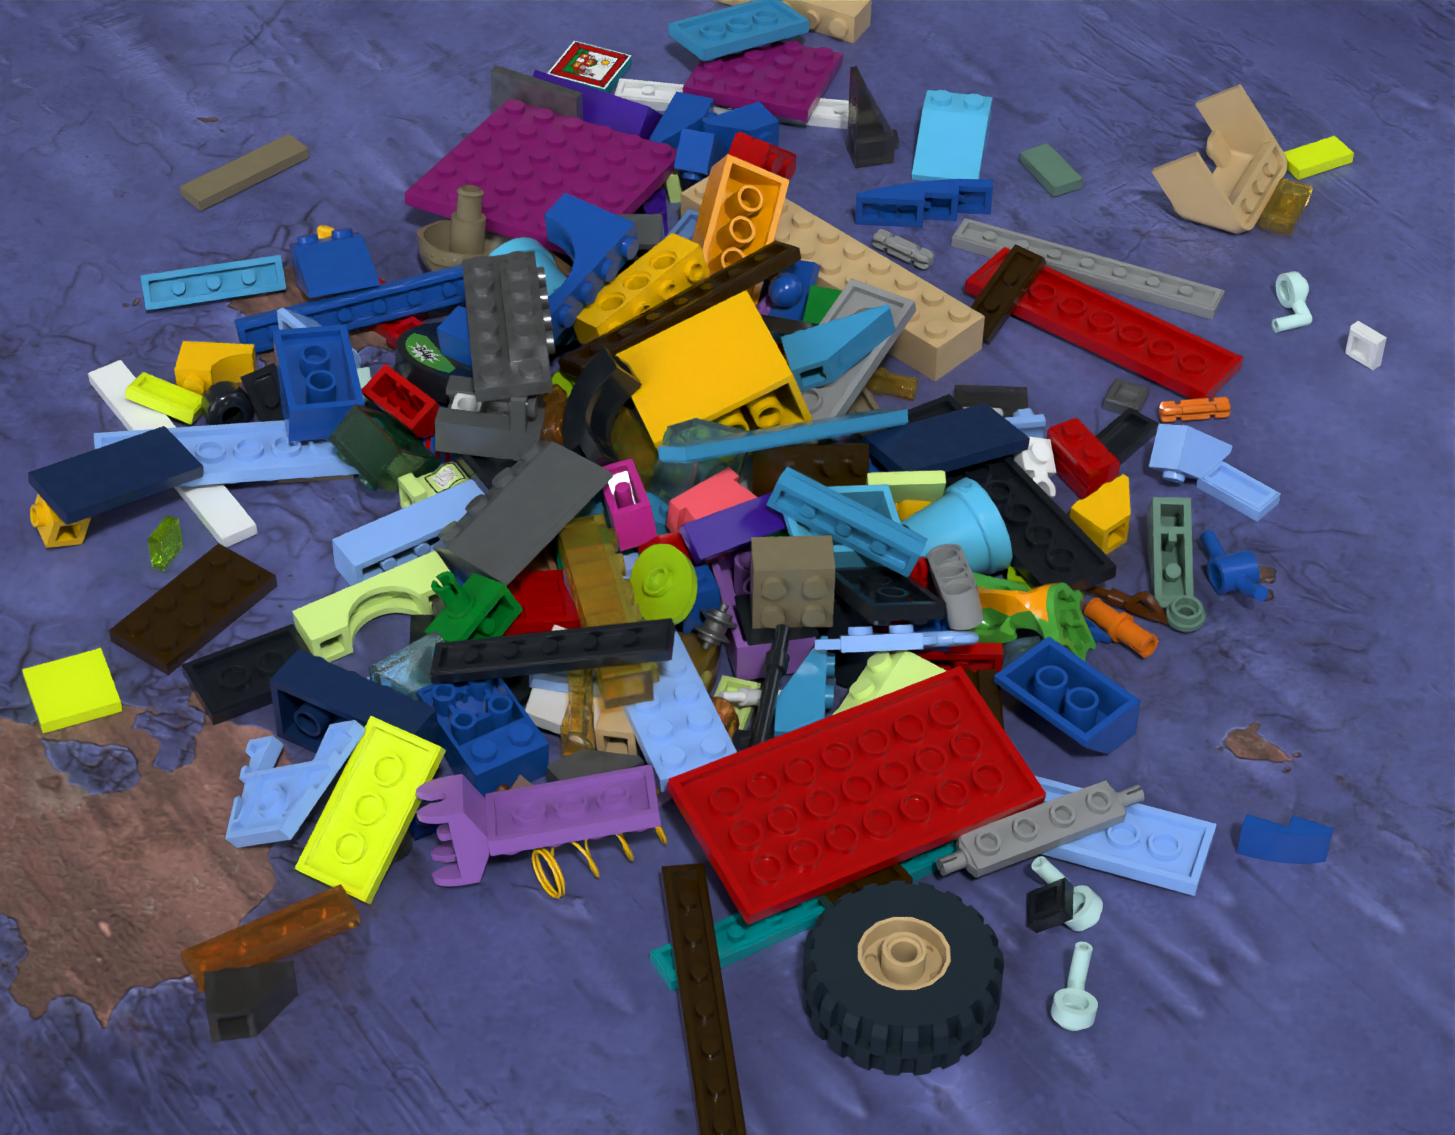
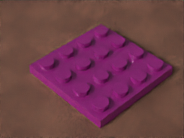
M775 41L768 46H757L746 49L739 54L717 57L714 61L701 60L683 85V93L713 98L714 104L733 108H740L759 101L774 116L807 122L817 107L820 98L823 97L841 68L843 53L833 52L832 49L827 47H807L794 41L786 43Z

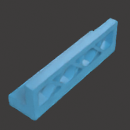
M281 255L140 275L146 311L287 290Z
M786 467L785 471L782 472L766 504L772 509L823 535H832L833 540L907 578L921 556L928 539L789 467Z

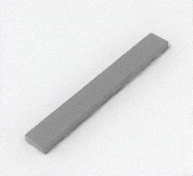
M967 218L963 219L952 236L951 247L990 258L1002 248L1012 249L1016 244L1044 257L1046 261L1045 266L1084 284L1210 320L1214 319L1224 299L1225 291L1222 289Z

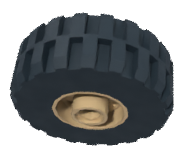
M897 880L890 881L889 884L877 886V883L863 886L859 892L854 894L849 892L836 900L833 909L831 907L825 909L816 919L815 927L807 935L802 972V1002L805 1013L811 1018V1026L816 1034L823 1041L827 1039L829 1047L842 1058L849 1057L854 1060L856 1066L870 1071L871 1068L884 1071L885 1075L899 1076L900 1073L913 1072L914 1076L929 1074L931 1069L941 1067L943 1070L958 1063L960 1056L963 1054L967 1057L982 1045V1038L991 1033L996 1023V1015L1000 1007L1004 970L1003 952L998 948L999 940L989 924L984 925V917L973 906L969 905L967 907L962 903V899L949 891L944 893L936 890L934 885L919 882V885L905 884V881Z

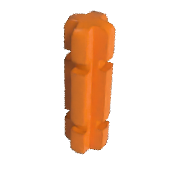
M1225 396L1213 397L1212 401H1209V398L1179 400V404H1175L1174 400L1162 401L1158 407V415L1163 423L1176 422V418H1180L1181 422L1209 420L1210 416L1213 415L1214 419L1227 418L1230 416L1231 410L1229 399Z

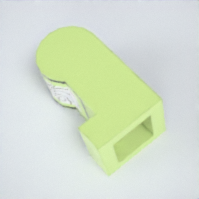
M454 462L445 463L435 472L418 478L412 473L398 477L400 506L402 508L408 507L468 481L470 477L460 465Z

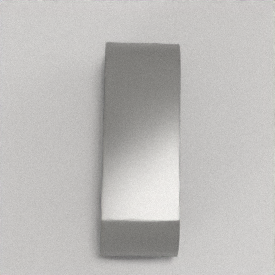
M943 544L934 547L927 553V559L936 595L946 603L945 618L949 627L954 630H968L977 627L983 622L984 615L977 583L962 548L957 544Z

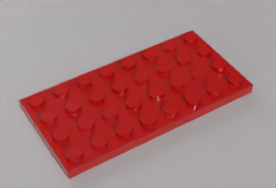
M961 666L669 778L667 782L668 792L747 925L959 838L961 835L994 821L1044 803L1047 795Z

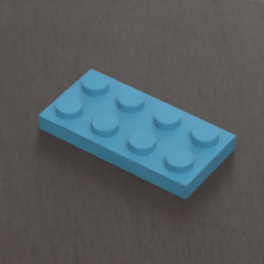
M754 0L669 23L668 35L695 54L699 59L714 61L717 57L739 54L746 49L768 46L775 41L793 39L797 35L808 33L810 20L781 0Z

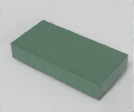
M1048 143L1020 152L1019 162L1053 197L1082 188L1083 178Z

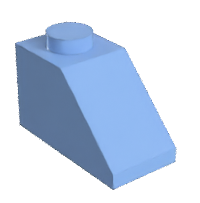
M1158 424L1149 467L1162 472V479L1175 483H1184L1185 478L1201 479L1231 453L1232 445L1190 426Z

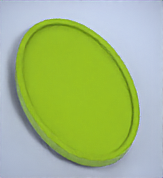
M656 544L643 551L634 563L630 576V595L638 613L647 621L672 618L674 625H677L692 610L697 596L698 584L696 572L690 559L679 549L669 544Z

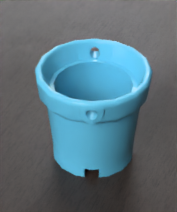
M968 477L947 487L941 498L900 522L902 526L928 538L921 556L927 558V553L939 545L957 544L962 548L972 573L990 575L1010 567L1013 555L1006 525L988 493L976 481ZM929 572V573H928V576L930 577V580H931V590H932V592H933V591H935V589H934V585H933V580H932L931 572Z

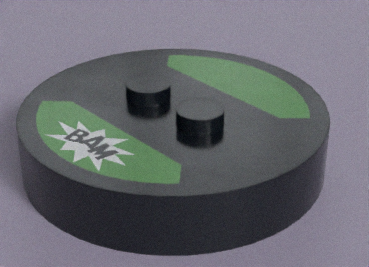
M442 322L423 324L406 330L398 337L396 342L394 370L436 402L449 404V395H446V387L450 375L473 378V369L441 354L436 328Z

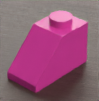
M630 458L602 466L614 476L601 489V494L620 551L638 547L656 537L657 532L651 504L633 459Z

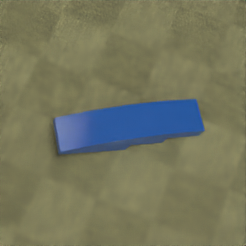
M993 179L920 181L860 192L856 194L855 225L923 228V220L957 221V213L991 215Z

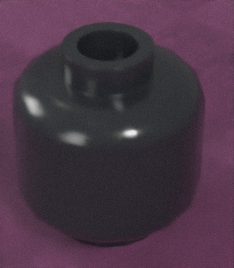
M231 381L217 382L205 391L201 399V409L209 425L250 423L252 420V402L245 390L237 383Z

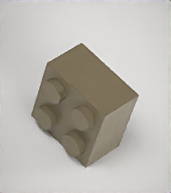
M832 535L751 537L750 604L752 629L776 628L779 624L789 627H833L835 559Z

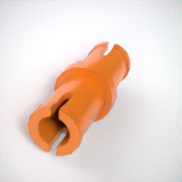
M1098 597L1093 598L1085 607L1083 615L1106 631L1112 641L1124 643L1143 658L1149 657L1156 650L1159 640H1157L1158 636L1136 624L1134 617L1130 614L1118 612Z

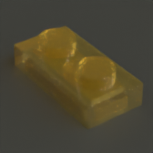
M1281 178L1261 215L1259 226L1272 229L1275 232L1292 235L1312 197L1313 186Z

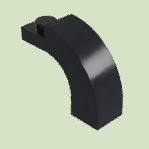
M605 347L594 356L575 382L565 406L562 422V437L565 448L601 467L621 461L612 446V426L621 407L642 385L630 365Z

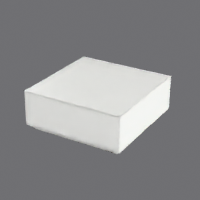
M1357 321L1350 326L1345 354L1374 370L1381 365L1387 337Z

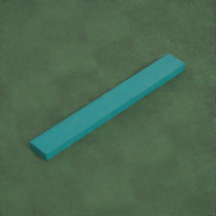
M957 839L899 863L911 875L913 882L938 871L937 858L957 852ZM814 897L749 925L746 924L740 912L715 922L714 929L721 969L815 927L816 919L826 907L817 897ZM670 942L650 951V962L668 988L673 991L677 989Z

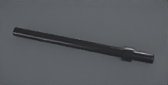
M784 624L776 626L771 650L767 651L765 655L763 670L766 674L750 747L768 740L781 677L787 673L790 660L787 650L792 629Z

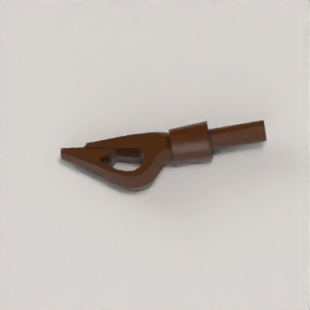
M1097 585L1085 590L1088 593L1107 599L1106 604L1121 609L1125 608L1133 614L1170 626L1166 620L1165 611L1156 598L1148 591L1129 595L1113 587L1111 590ZM1141 600L1147 602L1151 607L1143 603Z

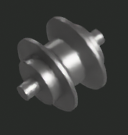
M721 603L719 609L710 607L709 611L700 610L706 617L703 625H693V628L700 631L698 637L704 639L703 648L709 650L711 644L720 646L721 642L730 644L725 633L728 628H734L738 625L731 622L733 616L726 613L728 605Z

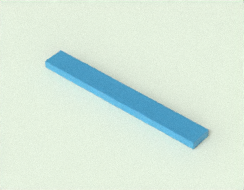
M876 409L658 446L659 460H662V462L688 463L905 425L908 422V410Z

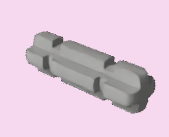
M879 229L877 233H874L872 245L883 252L887 249L888 254L909 264L914 262L913 265L922 270H928L933 265L935 257L933 251L924 247L920 250L919 245L898 235L892 237L893 233L885 229Z

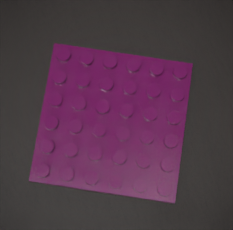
M508 99L404 193L405 204L451 219L452 213L457 211L458 193L456 190L464 185H474L484 191L482 213L486 216L485 230L514 239L520 237L532 238L537 240L545 249L568 255L562 248L548 241L544 214L564 193L614 214H633L673 173L678 149L665 143H656L643 139L635 134H626L612 130L608 126H599L585 122L578 117H565L555 114L547 108L539 109L526 105L520 100Z

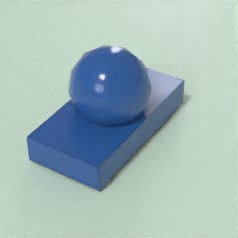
M799 260L781 270V273L772 278L768 288V294L772 300L770 316L803 321L810 286H815L820 266L817 263Z

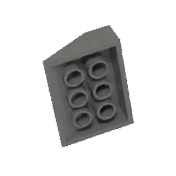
M532 441L520 451L518 455L520 460L512 468L507 467L492 480L494 486L485 495L480 494L468 503L465 508L467 513L458 522L453 521L442 529L438 535L440 540L432 548L436 550L438 555L461 581L466 582L474 572L507 586L614 476L609 470L554 441Z

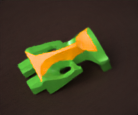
M973 572L984 620L977 627L961 631L977 633L979 635L978 643L1016 641L1018 637L1015 632L1016 629L1026 628L1037 631L1044 639L1048 636L1051 637L1055 642H1058L1084 661L1086 659V652L1095 650L1096 643L1080 610L1082 597L1080 590H1072L1066 583L1060 582L1045 584L1030 591L1028 586L1011 580L994 578Z

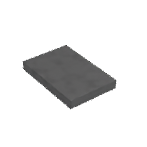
M498 65L490 71L492 113L510 99L520 100L526 105L539 109L547 108L552 110L553 113L565 117H578L583 121L581 92Z

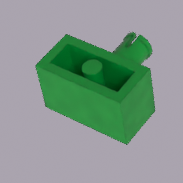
M446 571L436 576L444 587H441L435 580L431 584L432 590L439 596L445 607L424 632L434 645L442 642L499 637L503 635L523 608L507 586L501 582L473 572L463 586H461L452 572Z

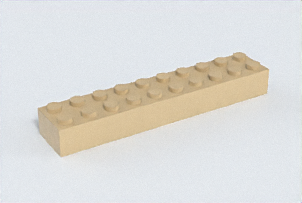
M709 176L681 192V217L688 209L700 211ZM785 198L774 241L800 248L801 260L815 262L820 266L815 286L843 291L850 279H854L915 302L916 312L888 351L890 355L935 382L982 349L984 315ZM779 271L778 273H776V274L770 276V277L767 278V279L771 281L772 278H774L776 275H778L779 273H781V271Z

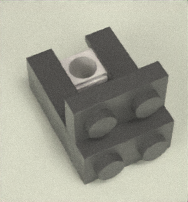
M450 375L446 387V395H449L448 408L439 407L435 419V451L519 461L520 457L518 455L520 451L530 442L553 440V427L551 426L558 425L560 404L554 403V388L551 393L476 402L474 379Z

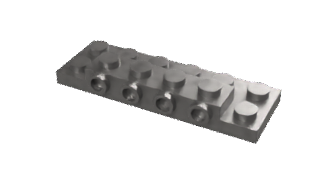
M513 251L504 255L476 256L472 259L462 260L476 402L553 392L548 354L556 353L545 271L544 267L536 266L535 251Z

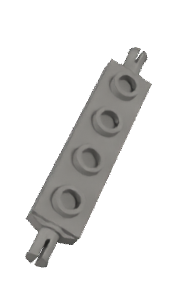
M1106 780L961 835L956 842L957 852L937 858V868L941 870L940 874L942 876L962 868L967 869L975 878L1123 823L1127 815L1125 807L1143 802L1145 798L1144 792L1140 790L1141 787L1138 784L1116 792Z

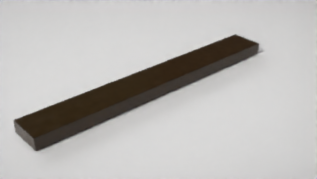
M776 240L561 357L558 360L560 371L578 378L588 363L603 347L616 355L751 288L801 260L800 248Z
M704 863L661 866V880L698 1135H747Z

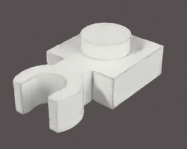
M1029 437L1028 449L1014 453V461L1052 499L1055 496L1056 490L1049 478L1056 474L1051 440Z

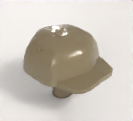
M474 185L459 187L456 190L458 193L457 211L452 213L451 219L447 218L436 221L417 231L419 254L429 272L461 265L462 260L472 259L476 256L488 257L499 246L514 239L485 230L486 216L482 213L484 191Z

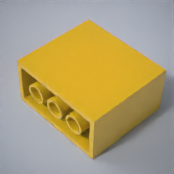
M747 290L616 354V356L630 365L642 384L631 398L657 451L658 446L813 420L793 373ZM752 451L688 463H663L677 490L680 491L752 455Z

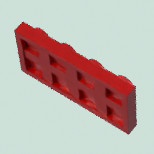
M563 570L520 572L507 585V588L523 610L502 636L552 631L554 624L566 629L584 628L564 584Z

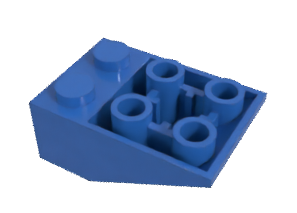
M502 678L445 684L433 683L416 691L418 700L424 701L431 707L436 708L439 743L446 750L445 756L454 775L463 774L484 798L485 794L493 793L502 782L509 786L519 775H522L529 782L547 775L549 743Z

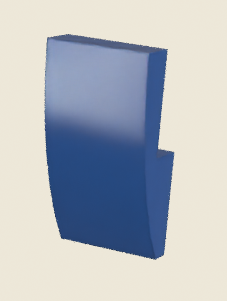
M1247 814L1242 824L1237 853L1256 859L1280 863L1308 864L1325 862L1334 828L1292 815L1287 827Z

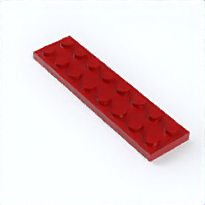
M1007 247L1002 248L965 281V292L978 297L1011 249ZM1044 266L1011 313L1190 399L1209 398L1210 400L1242 368V356L1048 266Z

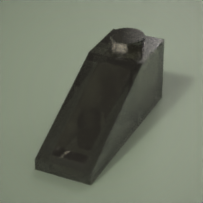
M850 67L847 128L848 154L855 168L894 163V149L899 147L898 133L896 129L891 128L858 67Z

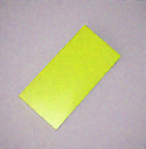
M370 716L365 726V733L355 746L294 868L371 905L422 799L417 798L416 789L433 779L446 752L444 748L373 716Z

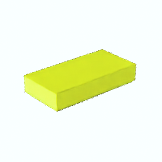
M1336 136L1284 152L1287 160V170L1297 180L1352 163L1354 152Z
M142 372L127 386L125 398L190 425L203 414L201 409L202 395L148 373Z

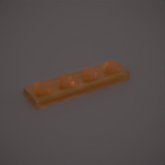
M340 884L180 951L182 963L197 990L201 993L361 924L360 914Z

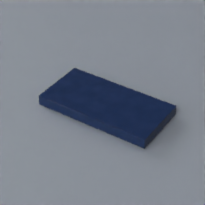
M983 403L863 436L862 443L869 444V454L891 472L943 470L946 473L1025 451L1029 447L1030 438L989 405Z
M165 426L33 470L28 472L29 484L63 522L69 525L203 477V465Z

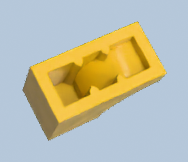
M183 341L174 368L177 386L203 396L205 391L217 382H242L240 377L258 370L255 345Z

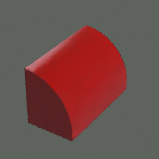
M384 364L361 389L362 394L419 437L434 435L435 419L440 407L438 403L395 370Z

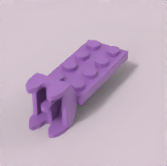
M652 764L487 793L485 798L463 774L437 778L422 784L416 789L418 799L427 801L443 799L440 802L430 803L416 811L420 822L428 824L447 823L440 825L436 829L437 836L441 841H452L434 848L431 852L432 860L441 863H458L444 866L431 873L433 882L440 886H461L480 882L489 854L491 856L501 854L514 855L524 850L546 846L558 847L564 843L586 839L598 840L608 835L631 831L643 832L649 828L662 826Z

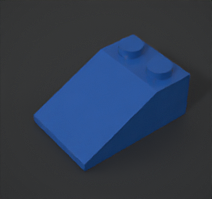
M352 228L336 229L331 231V237L319 239L318 234L298 236V242L289 244L296 285L309 298L380 286L379 278L364 238L359 232L353 233Z
M346 324L272 330L281 405L288 442L363 435L365 403Z

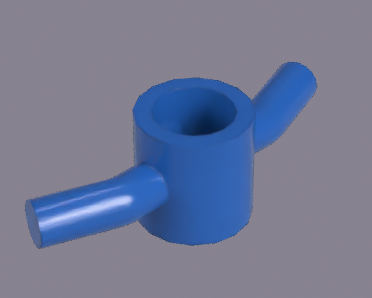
M1208 530L1201 534L1200 539L1211 557L1207 563V574L1215 593L1223 595L1240 590L1248 597L1264 601L1268 597V589L1258 584L1260 570L1252 551L1244 549L1227 554L1213 530Z

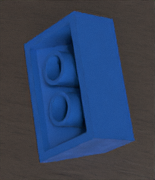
M1049 636L994 675L993 682L1085 748L1110 754L1136 734L1141 700Z

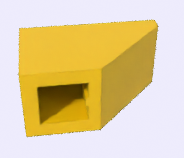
M1122 474L1110 483L1103 484L1096 492L1085 499L1076 501L1069 511V517L1087 536L1091 537L1090 539L1106 555L1127 542L1131 515L1129 477Z

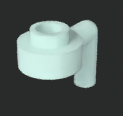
M1297 271L1280 274L1276 280L1277 297L1285 308L1292 307L1295 314L1273 319L1271 325L1275 333L1308 326L1313 320L1305 303L1309 293L1306 279Z
M1044 856L1037 857L1032 863V870L1048 884L1065 878ZM1088 886L1074 887L1073 919L1064 922V924L1073 931H1083L1091 928L1100 918L1103 909L1102 899Z
M1077 942L1075 944L1067 988L1060 989L1055 993L1051 1008L1052 1018L1061 1027L1070 1031H1079L1091 1027L1095 1022L1098 1009L1096 998L1084 991L1093 950L1092 945L1087 942Z

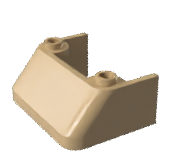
M1239 84L1199 100L1195 104L1212 130L1207 140L1206 152L1208 157L1217 166L1213 173H1211L1198 151L1152 170V174L1171 201L1173 209L1178 215L1186 220L1234 234L1249 231L1254 227L1287 171V160L1283 150L1242 85Z

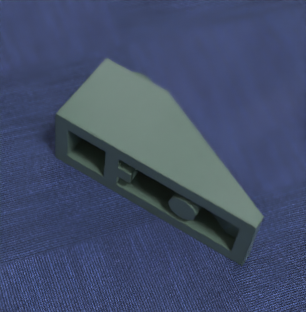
M1152 497L1147 509V550L1152 595L1163 610H1167L1168 605L1178 596L1190 595L1194 597L1191 498Z

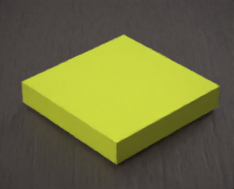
M101 648L22 669L43 734L123 711L121 700Z

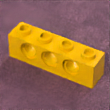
M671 233L616 276L613 281L602 288L594 302L587 305L576 317L573 327L579 342L585 345L701 281L710 273L701 245Z

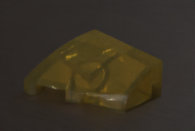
M593 668L567 671L569 702L560 726L562 757L568 756L581 748L595 750Z

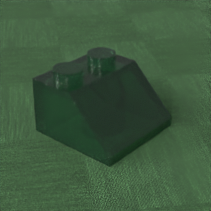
M356 404L353 405L328 438L338 449L336 455L347 465L354 467L360 473L359 480L374 491H377L379 488L395 492L399 490V477L412 473L418 478L434 471L441 464L437 457L413 432L389 414Z

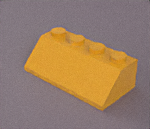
M729 154L711 167L692 237L693 242L701 245L710 271L704 277L705 279L774 241L790 180ZM763 281L747 289L755 306H757Z

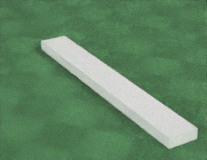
M621 78L614 95L649 106L654 110L666 111L676 91L683 93V84ZM820 98L817 107L807 122L779 116L774 117L779 123L871 132L875 104ZM714 104V112L718 115L737 109Z
M121 360L88 373L90 384L128 431L156 429L162 426L176 428L166 414L125 398L127 386L136 378ZM223 484L174 487L218 543L223 546L229 547L258 534L255 522Z

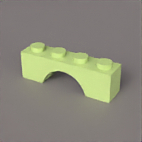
M435 550L293 610L296 630L312 655L320 656L327 662H332L353 653V643L357 632L364 624L378 616L390 613L434 615L432 599H437L439 596L431 588L432 581L435 580L441 587H444L436 576L442 572H450V570Z

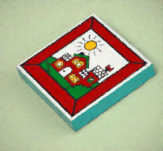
M573 41L547 74L610 93L619 82V79L631 67L632 55Z

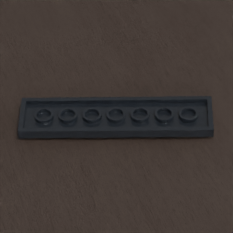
M948 394L909 409L908 422L906 424L964 408ZM1010 455L945 473V489L955 482L968 477L976 481L988 493L998 508L1010 537L1013 555L1011 563L1034 588L1045 584L1062 582L1066 583L1072 590H1080L1081 592L1116 577L1115 563Z

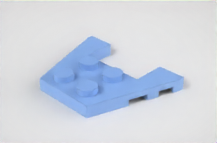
M356 720L330 724L312 761L276 768L273 767L284 744L273 735L249 740L245 751L251 757L249 767L243 766L239 777L245 783L242 797L237 796L234 798L225 839L236 848L291 840L362 738L366 729Z

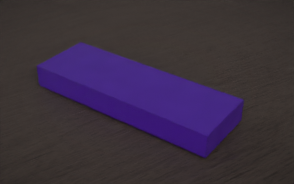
M772 492L683 524L679 531L695 563L699 564L751 544V537H772L788 531L783 514L766 505Z

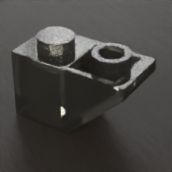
M294 960L269 962L263 965L241 968H225L219 971L204 973L206 1010L212 1043L258 1036L298 996Z

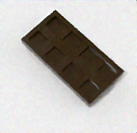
M218 543L109 630L111 642L169 676L277 587L276 575Z

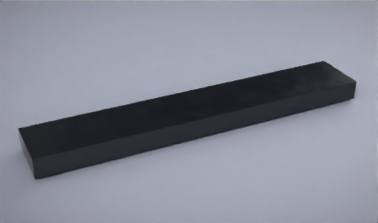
M672 618L436 643L430 677L434 684H445L672 660L676 627Z

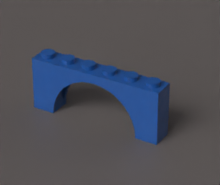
M564 193L544 214L548 241L562 248L574 262L571 272L564 283L548 296L554 342L566 328L573 325L581 311L587 305L594 302L602 288L608 282L614 280L622 266L628 260L633 259L639 249L635 222L567 193ZM458 305L436 328L441 354L472 368L467 308Z

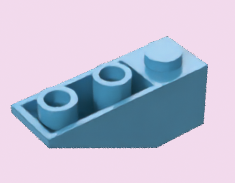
M886 304L876 308H869L844 318L834 319L805 330H798L792 334L782 336L781 341L790 370L794 375L800 392H804L835 382L896 330L890 306Z
M822 636L820 639H828V636ZM814 646L780 692L776 701L774 738L827 718L825 717V709H833L834 685H826V677H834L835 653H828L827 650H815Z

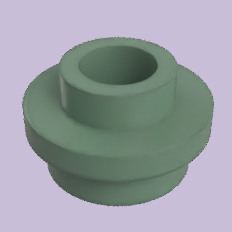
M1178 596L1167 607L1166 620L1176 630L1183 632L1196 631L1205 622L1206 613L1200 600L1193 596Z

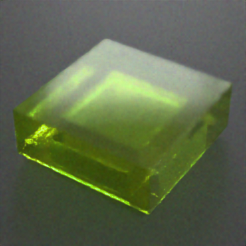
M167 515L147 539L153 568L165 571L184 547L178 518Z

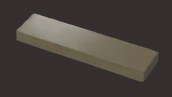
M287 134L179 186L181 196L199 211L205 210L310 158L309 148L290 134Z

